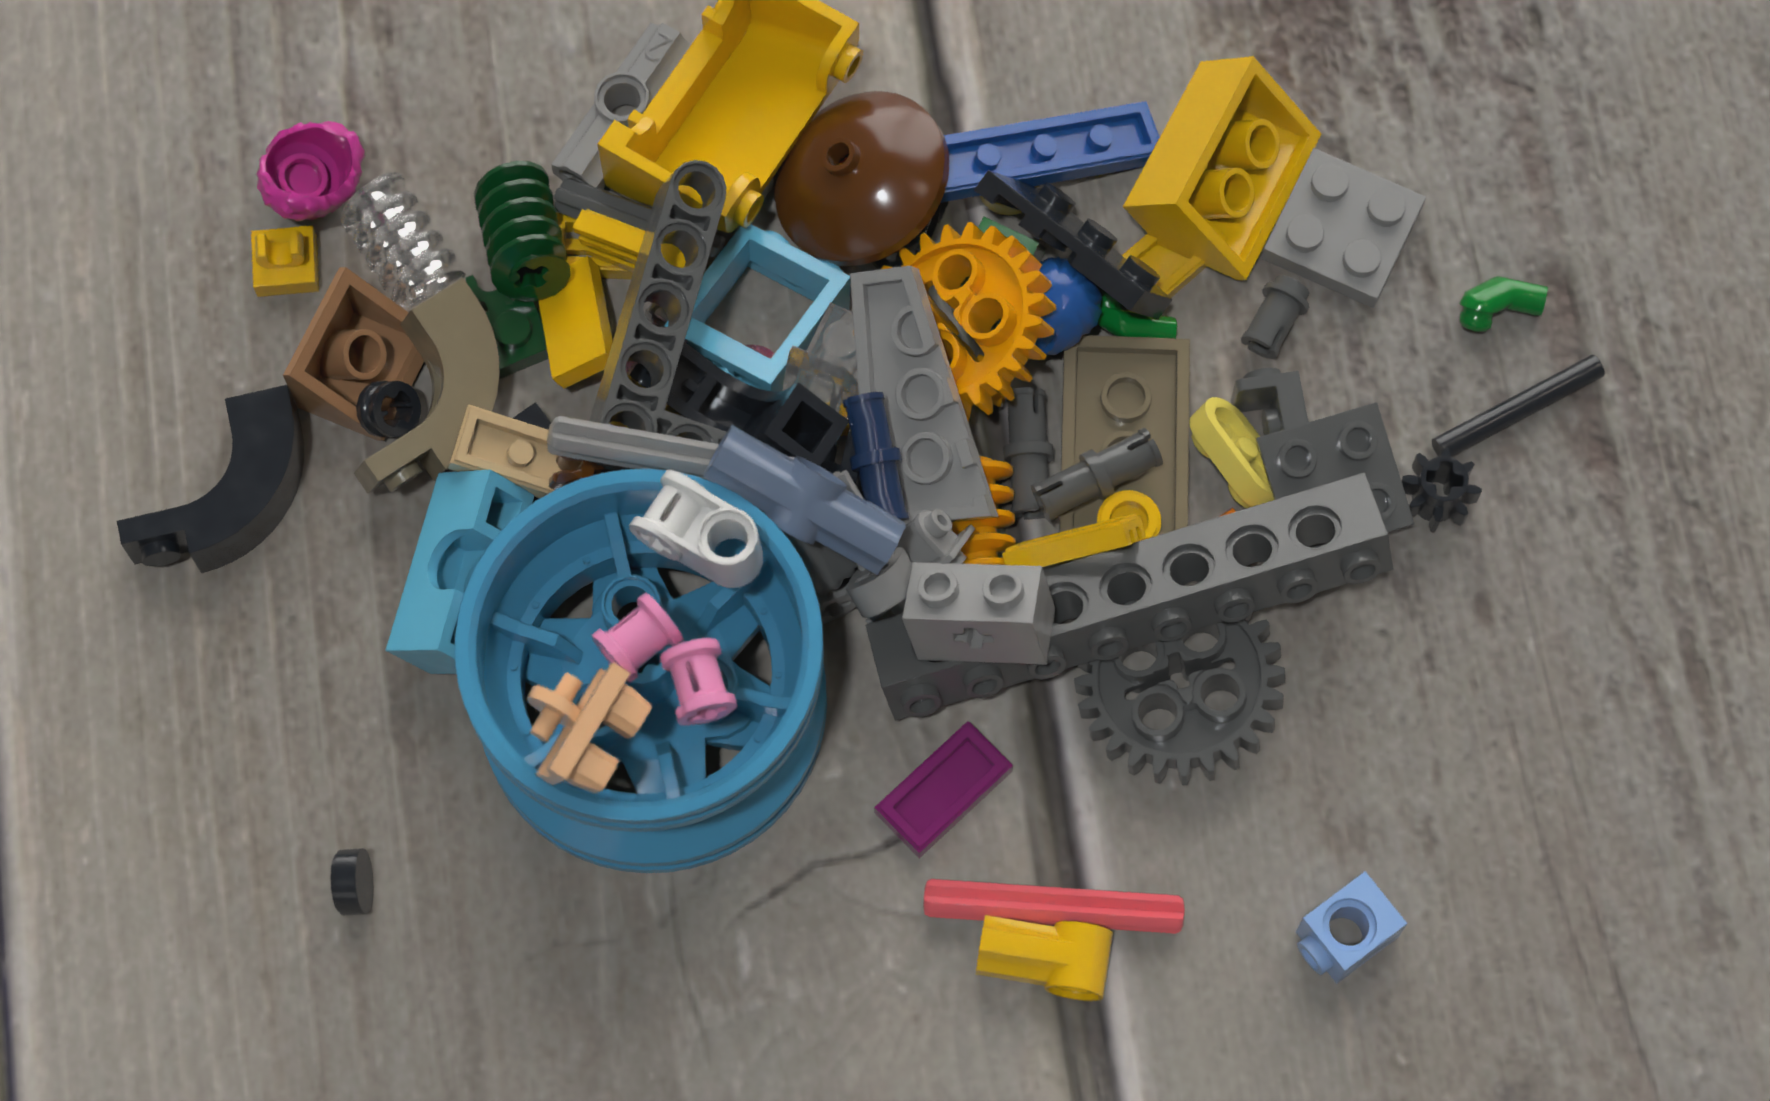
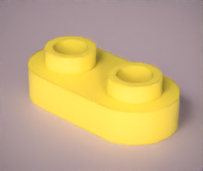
M1218 397L1209 398L1189 420L1192 431L1191 437L1195 447L1205 457L1211 459L1228 482L1230 494L1241 506L1250 508L1273 501V494L1255 439L1260 437L1244 414L1233 404Z

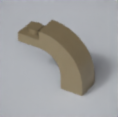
M463 277L411 309L400 324L427 365L432 382V400L423 423L365 459L354 472L368 494L383 484L387 486L390 492L402 487L422 472V469L417 464L419 461L432 480L436 481L438 473H444L449 470L447 468L467 405L470 404L491 412L493 410L499 383L497 343L492 326L483 307Z

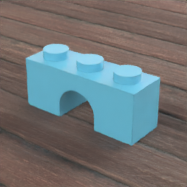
M491 469L438 473L385 651L430 674H457L455 665V632L464 591L475 567L489 545L519 513L532 504L534 499L532 493Z

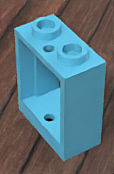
M752 224L747 228L740 226L703 275L684 342L717 367L748 385L766 391H784L798 382L850 310V276L845 274L839 266L819 260L797 249L782 235L774 231H763ZM747 267L814 301L771 359L704 324Z

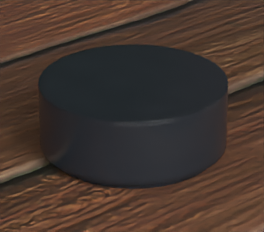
M364 848L339 850L332 860V898L336 910L343 916L368 914L372 906L374 892L373 871L370 857Z

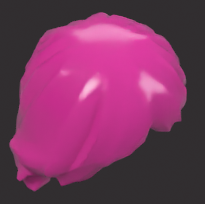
M332 121L322 123L309 122L307 124L300 122L289 129L280 130L267 146L266 154L262 155L259 159V168L255 174L258 178L257 189L261 192L264 204L282 218L294 219L297 222L306 219L313 221L335 212L343 203L354 196L356 187L360 183L359 178L362 174L361 163L365 157V150L360 144L359 136L354 131H348L341 123Z

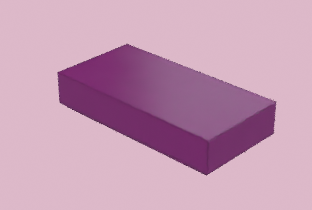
M967 721L874 807V813L920 859L1013 772V765Z

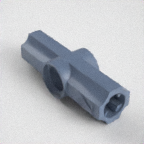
M731 425L722 438L703 474L705 479L737 493L761 509L779 529L809 544H814L815 541H818L876 575L879 574L884 565L889 561L906 527L905 522L899 520L895 515H890L874 503L866 501L846 490L847 485L824 468L802 457L796 456L793 460Z

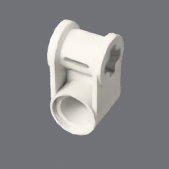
M666 470L660 481L663 488L643 517H635L630 523L629 529L632 534L653 551L666 558L679 561L714 581L717 585L726 588H738L751 583L759 574L763 565V552L758 530L753 519L744 511L709 493L691 478L677 471ZM736 538L746 543L745 549L734 557L724 558L714 553L715 547L726 539Z

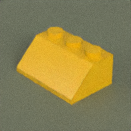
M1254 56L1200 61L1127 197L1123 208L1150 236L1158 239V245L1189 259L1193 256L1201 258L1205 262V266L1233 279L1247 280L1321 133ZM1205 219H1212L1218 225L1216 227L1228 239L1224 241Z

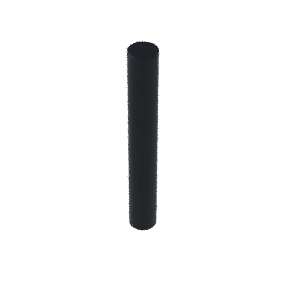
M1592 354L1444 432L1431 441L1435 453L1439 457L1446 447L1450 449L1451 457L1604 377L1605 371L1602 363Z

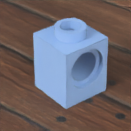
M1365 871L1302 918L1296 930L1297 935L1301 938L1297 943V947L1305 961L1316 973L1323 975L1325 972H1328L1336 984H1338L1396 940L1408 923ZM1337 918L1352 920L1361 930L1362 942L1353 946L1337 942L1331 935L1329 922Z

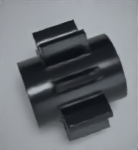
M1446 447L1439 457H1435L1430 461L1426 456L1418 453L1412 464L1413 472L1417 476L1405 475L1401 480L1405 494L1412 495V501L1409 504L1412 517L1418 514L1421 518L1429 521L1431 531H1436L1440 522L1446 521L1449 518L1459 526L1463 525L1469 514L1467 507L1463 503H1477L1482 492V488L1468 484L1469 475L1475 464L1472 461L1462 464L1451 457L1450 449ZM1433 483L1443 484V492L1447 496L1437 495V488Z

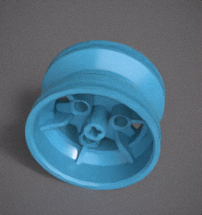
M625 469L579 479L552 491L519 513L497 535L475 567L464 591L455 632V665L463 703L476 734L483 745L497 782L511 805L537 833L559 849L601 867L635 873H668L712 863L733 854L753 842L772 827L795 801L812 773L820 752L827 714L826 675L823 663V632L819 603L808 571L790 540L759 508L737 493L717 483L681 473L699 483L709 493L744 511L753 519L758 530L763 552V565L759 574L751 583L738 588H726L717 585L714 581L679 561L658 554L638 540L629 529L632 520L635 517H643L663 488L660 481L666 470ZM736 538L726 539L715 547L714 553L724 558L734 557L745 549L746 543ZM656 567L689 572L703 577L711 583L673 599ZM593 582L591 618H550L567 598ZM647 593L674 622L683 637V642L701 638H714L719 641L722 654L717 658L724 686L727 688L726 692L732 693L735 696L737 703L735 710L723 718L705 724L688 726L678 724L675 710L680 706L671 672L663 670L660 661L661 654L673 647L668 644L637 669L638 678L630 684L625 682V684L637 691L652 705L650 712L632 738L627 739L608 726L597 729L590 740V743L619 760L616 769L624 764L637 794L623 793L606 788L594 794L573 786L567 781L551 785L535 775L564 725L558 724L548 742H544L530 733L532 725L527 713L525 683L531 686L539 685L554 691L563 675L569 673L583 683L572 701L577 706L599 669L607 670L610 665L594 643L591 635L599 629L607 632L620 622L616 615L624 605L630 602H637V598ZM759 630L763 635L771 658V686L741 669L733 661ZM706 745L740 751L720 770L706 778Z

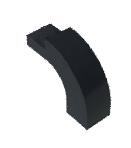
M686 342L683 344L664 410L726 432L733 425L786 456L802 457L818 466L822 464L849 423V420L799 382L780 392L766 391L753 387L717 367ZM634 362L627 372L628 378L638 387L650 388L651 377L649 371L642 364Z
M287 384L225 398L232 433V454L223 477L207 494L189 504L117 521L121 545L135 565L143 563L146 566L152 567L164 566L176 562L180 559L181 554L189 552L200 572L205 573L230 564L248 554L274 531L295 498L304 465V439L299 411Z

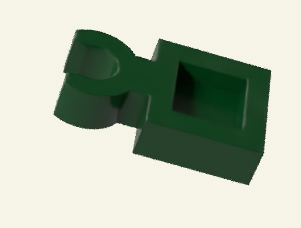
M473 274L467 276L466 283L477 297L484 311H487L485 313L493 329L499 356V380L549 359L542 320L534 302L513 301V299L501 294L497 289L484 291L478 287L477 280Z

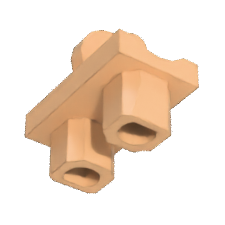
M614 662L610 663L607 670L599 669L577 706L572 701L583 683L569 673L563 675L554 691L534 685L527 696V701L541 713L531 728L530 733L536 738L548 742L558 724L564 725L537 770L536 776L551 785L567 781L573 786L594 794L604 789L615 771L619 760L590 743V740L601 723L627 739L632 738L640 729L652 708V705L637 691L625 684L630 672Z

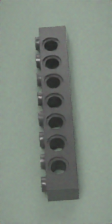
M1364 472L1141 540L1126 547L1105 551L1043 570L1055 606L1046 665L962 661L935 663L936 661L918 660L902 620L903 613L866 624L865 626L881 688L896 721L909 716H926L935 712L939 707L972 697H989L999 692L1002 688L1034 678L1048 679L1060 674L1064 669L1097 659H1114L1123 655L1127 650L1153 642L1177 640L1187 635L1190 631L1219 622L1240 621L1255 611L1285 602H1302L1318 592L1341 585L1365 583L1381 573L1394 569L1388 533ZM1318 543H1327L1326 545L1317 548L1310 547ZM1255 562H1265L1259 566L1247 567ZM1192 581H1202L1193 586H1184ZM1130 600H1139L1130 605H1122ZM1076 618V620H1074L1071 623L1060 624L1061 622L1067 619Z

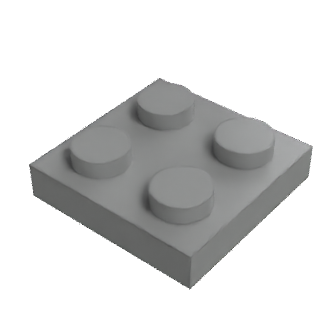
M1313 148L1263 249L1261 259L1374 308L1421 212L1426 196Z

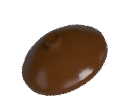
M870 91L857 93L837 100L820 110L779 167L776 175L775 207L781 226L787 236L803 252L837 266H858L872 263L890 256L903 248L929 223L945 193L949 175V152L942 130L932 116L917 102L892 92ZM846 156H848L847 160L844 163L840 164V162Z

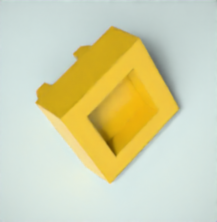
M313 225L251 231L253 288L257 297L319 292L317 235Z

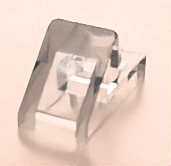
M830 302L807 350L805 351L796 346L791 347L788 354L782 391L799 382L847 420L848 417L846 408L843 406V400L859 394L853 312Z

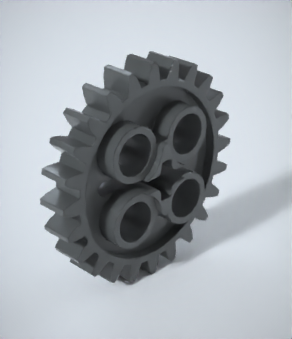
M1130 600L1123 603V605H1130L1136 603L1137 601ZM1251 614L1240 621H1223L1190 631L1187 635L1177 640H1160L1133 648L1114 659H1097L1078 665V668L1089 673L1074 678L1076 693L1089 696L1078 703L1081 718H1097L1089 727L1092 741L1102 740L1111 736L1106 746L1107 758L1112 761L1128 752L1129 773L1135 775L1147 762L1152 764L1155 783L1159 784L1164 779L1168 768L1177 769L1182 785H1188L1191 768L1200 767L1209 781L1215 780L1214 762L1220 759L1233 770L1239 769L1237 748L1241 746L1247 751L1257 754L1260 751V741L1254 729L1273 733L1275 730V719L1266 710L1283 709L1284 705L1283 693L1271 688L1285 683V668L1270 665L1281 658L1280 643H1262L1270 634V625L1267 619L1249 625L1248 623L1252 617ZM1202 632L1211 634L1218 640L1213 648L1202 652L1193 651L1184 644L1190 636ZM1144 651L1156 658L1151 667L1145 670L1135 671L1123 665L1125 658L1134 652ZM1227 661L1235 663V667L1231 670L1219 668ZM1175 673H1182L1183 678L1189 681V686L1178 689L1170 676ZM1219 690L1231 692L1238 699L1232 707L1220 711L1211 709L1204 703V699L1210 693ZM1129 691L1140 693L1133 700H1128L1124 697ZM1155 709L1167 710L1176 717L1170 726L1159 730L1148 728L1142 723L1143 717Z

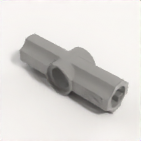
M664 23L661 25L649 24L619 69L598 83L594 92L595 103L551 164L553 174L562 181L572 178L601 190L605 188L606 185L604 184L597 143L614 120L628 127L627 118L630 115L619 116L611 113V111L620 105L629 104L637 107L636 111L643 114L691 46L679 31Z

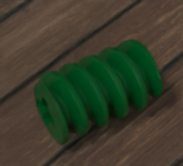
M511 161L496 166L487 171L478 181L473 193L479 225L482 229L487 262L490 266L492 284L501 294L521 301L543 300L554 296L566 286L570 278V266L566 261V249L562 243L561 227L558 225L557 210L553 206V193L549 188V176L541 165L531 161Z

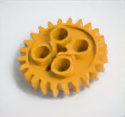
M968 222L962 235H959L948 224L943 226L939 243L934 242L926 233L920 235V252L914 255L903 247L899 250L903 262L901 267L913 266L920 271L948 361L952 359L950 364L951 371L969 422L971 408L974 404L987 415L992 414V396L996 393L1012 401L1014 393L1010 382L1015 377L1022 381L1031 382L1033 377L1024 365L1028 359L1045 360L1047 355L1035 343L1037 338L1054 335L1055 330L1040 317L1055 311L1056 304L1044 294L1052 287V283L1039 271L1042 267L1041 262L1014 236L1011 235L1007 238L994 226H990L983 233L973 222ZM884 265L881 269H888L892 267ZM970 276L969 280L960 287L961 283ZM934 285L941 299L954 309L955 319L983 351L984 358L980 362H978L971 347L958 337L959 332L954 323L938 308L929 295L928 291L931 286ZM1001 319L1000 324L994 330L990 331L993 324L997 320Z

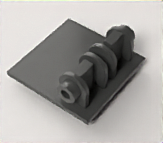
M1377 402L1255 438L1274 500L1365 472L1387 532L1414 524ZM1318 543L1310 547L1317 548L1324 546L1327 543Z

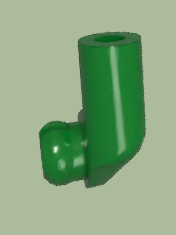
M1505 277L1490 278L1465 291L1459 302L1463 306L1459 314V322L1466 329L1486 332L1492 326L1493 314L1504 309L1542 316L1548 286Z
M1099 287L1102 292L1100 304L1102 313L1098 318L1097 326L1120 337L1176 338L1177 321L1175 317L1161 315L1159 319H1154L1129 310H1123L1122 304Z

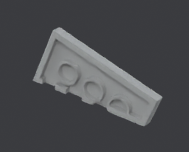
M903 266L850 273L859 394L869 392L884 393L885 400L883 401L893 447L900 448L903 461L897 464L906 512L909 514V520H905V525L911 522L920 512L924 510L932 512L935 509L944 511L949 516L951 522L997 518V510L919 269L913 266Z

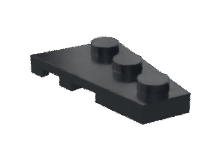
M988 170L974 189L975 192L991 204L997 202L1026 214L1018 225L1036 239H1042L1062 252L1070 248L1072 253L1067 258L1069 264L1129 311L1159 319L1173 300L1155 285L1160 276L1154 269L1132 255L1126 260L1113 248L1118 241L1117 238L1102 225L1091 219H1087L1085 223L1071 212L1076 203L1052 184L1045 183L1042 189Z

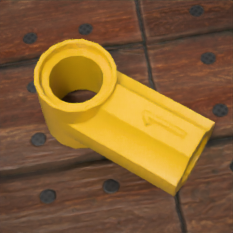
M985 915L976 975L1044 986L1046 992L1063 998L1099 1001L1104 997L1113 933L1107 928L1085 922L1060 921L1056 922L1054 926Z

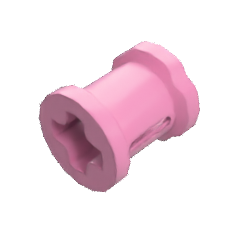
M647 593L637 598L638 607L610 630L605 632L599 629L591 635L594 643L609 663L614 662L630 672L626 680L629 684L638 678L637 669L668 644L676 646L683 642V637L674 622Z
M701 638L683 642L664 651L660 656L663 670L671 672L680 703V706L675 710V714L680 725H699L712 722L727 716L737 708L734 694L725 690L717 658L722 652L719 641L714 638Z

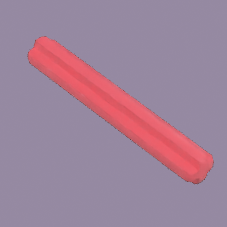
M930 879L926 882L923 903L925 915L935 918L984 921L985 915L1053 926L1056 922L1077 921L1113 930L1172 934L1181 931L1184 924L1185 911L1183 898L1179 895Z

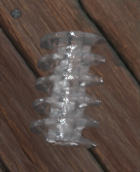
M392 172L379 176L360 188L344 207L340 221L346 233L354 236L353 241L357 250L366 255L365 259L371 271L379 274L378 279L382 288L391 293L393 302L407 312H410L417 305L462 277L464 278L466 274L461 270L447 272L456 261L455 253L447 248L438 250L444 241L442 234L439 230H426L431 222L430 216L423 210L414 211L418 204L416 195L410 191L402 192L406 184L402 174Z

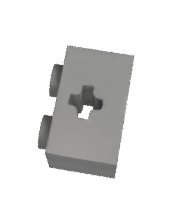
M913 562L902 620L918 660L1046 665L1055 606L1042 566Z

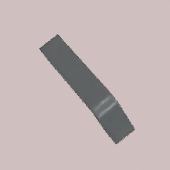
M693 160L683 163L661 185L655 196L590 417L592 422L608 424L612 421L621 422L631 429L719 444L727 433L726 431L664 411L726 199L727 187L724 177L716 167L708 162ZM685 185L695 189L701 196L702 208H692L685 204L680 198L678 187ZM661 244H673L678 247L684 254L685 267L679 268L670 265L663 258ZM651 302L661 306L667 313L668 327H657L650 323L643 310L644 303ZM626 362H638L645 366L651 377L650 388L638 387L631 382L626 373ZM595 462L596 464L611 471L632 469L627 467Z

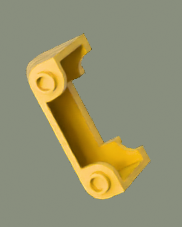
M718 0L714 8L707 5L701 14L703 29L643 114L634 109L627 118L628 127L614 120L597 143L604 184L627 199L653 207L655 196L661 185L679 166L693 160L705 161L719 170L724 177L727 187L726 199L717 230L730 233L739 225L747 228L761 209L764 200L762 192L837 83L839 81L847 83L854 76L863 58V50L858 48L859 22L819 0ZM685 185L678 187L680 198L685 204L692 208H702L701 196L695 189Z

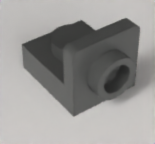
M1261 368L1247 373L1242 379L1236 380L1231 404L1241 412L1262 410L1264 435L1309 422L1299 371L1281 373L1277 368Z

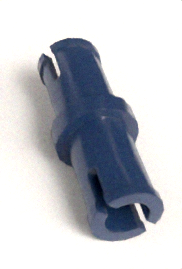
M869 392L848 397L843 400V406L846 408L855 455L849 459L852 472H859L864 500L874 503L890 515H895L899 520L905 522V520H909V514L906 512L897 464L903 461L900 448L893 447L883 401L885 400L884 393Z

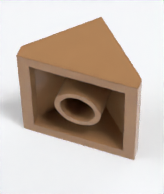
M339 267L283 377L299 409L372 439L384 441L385 437L371 435L361 427L356 410L358 397L365 386L375 381H402L412 386L424 360L400 325L409 312L347 267ZM394 398L383 399L381 411H388V414L383 416L384 420H393L395 418L396 407H390V404L394 402Z

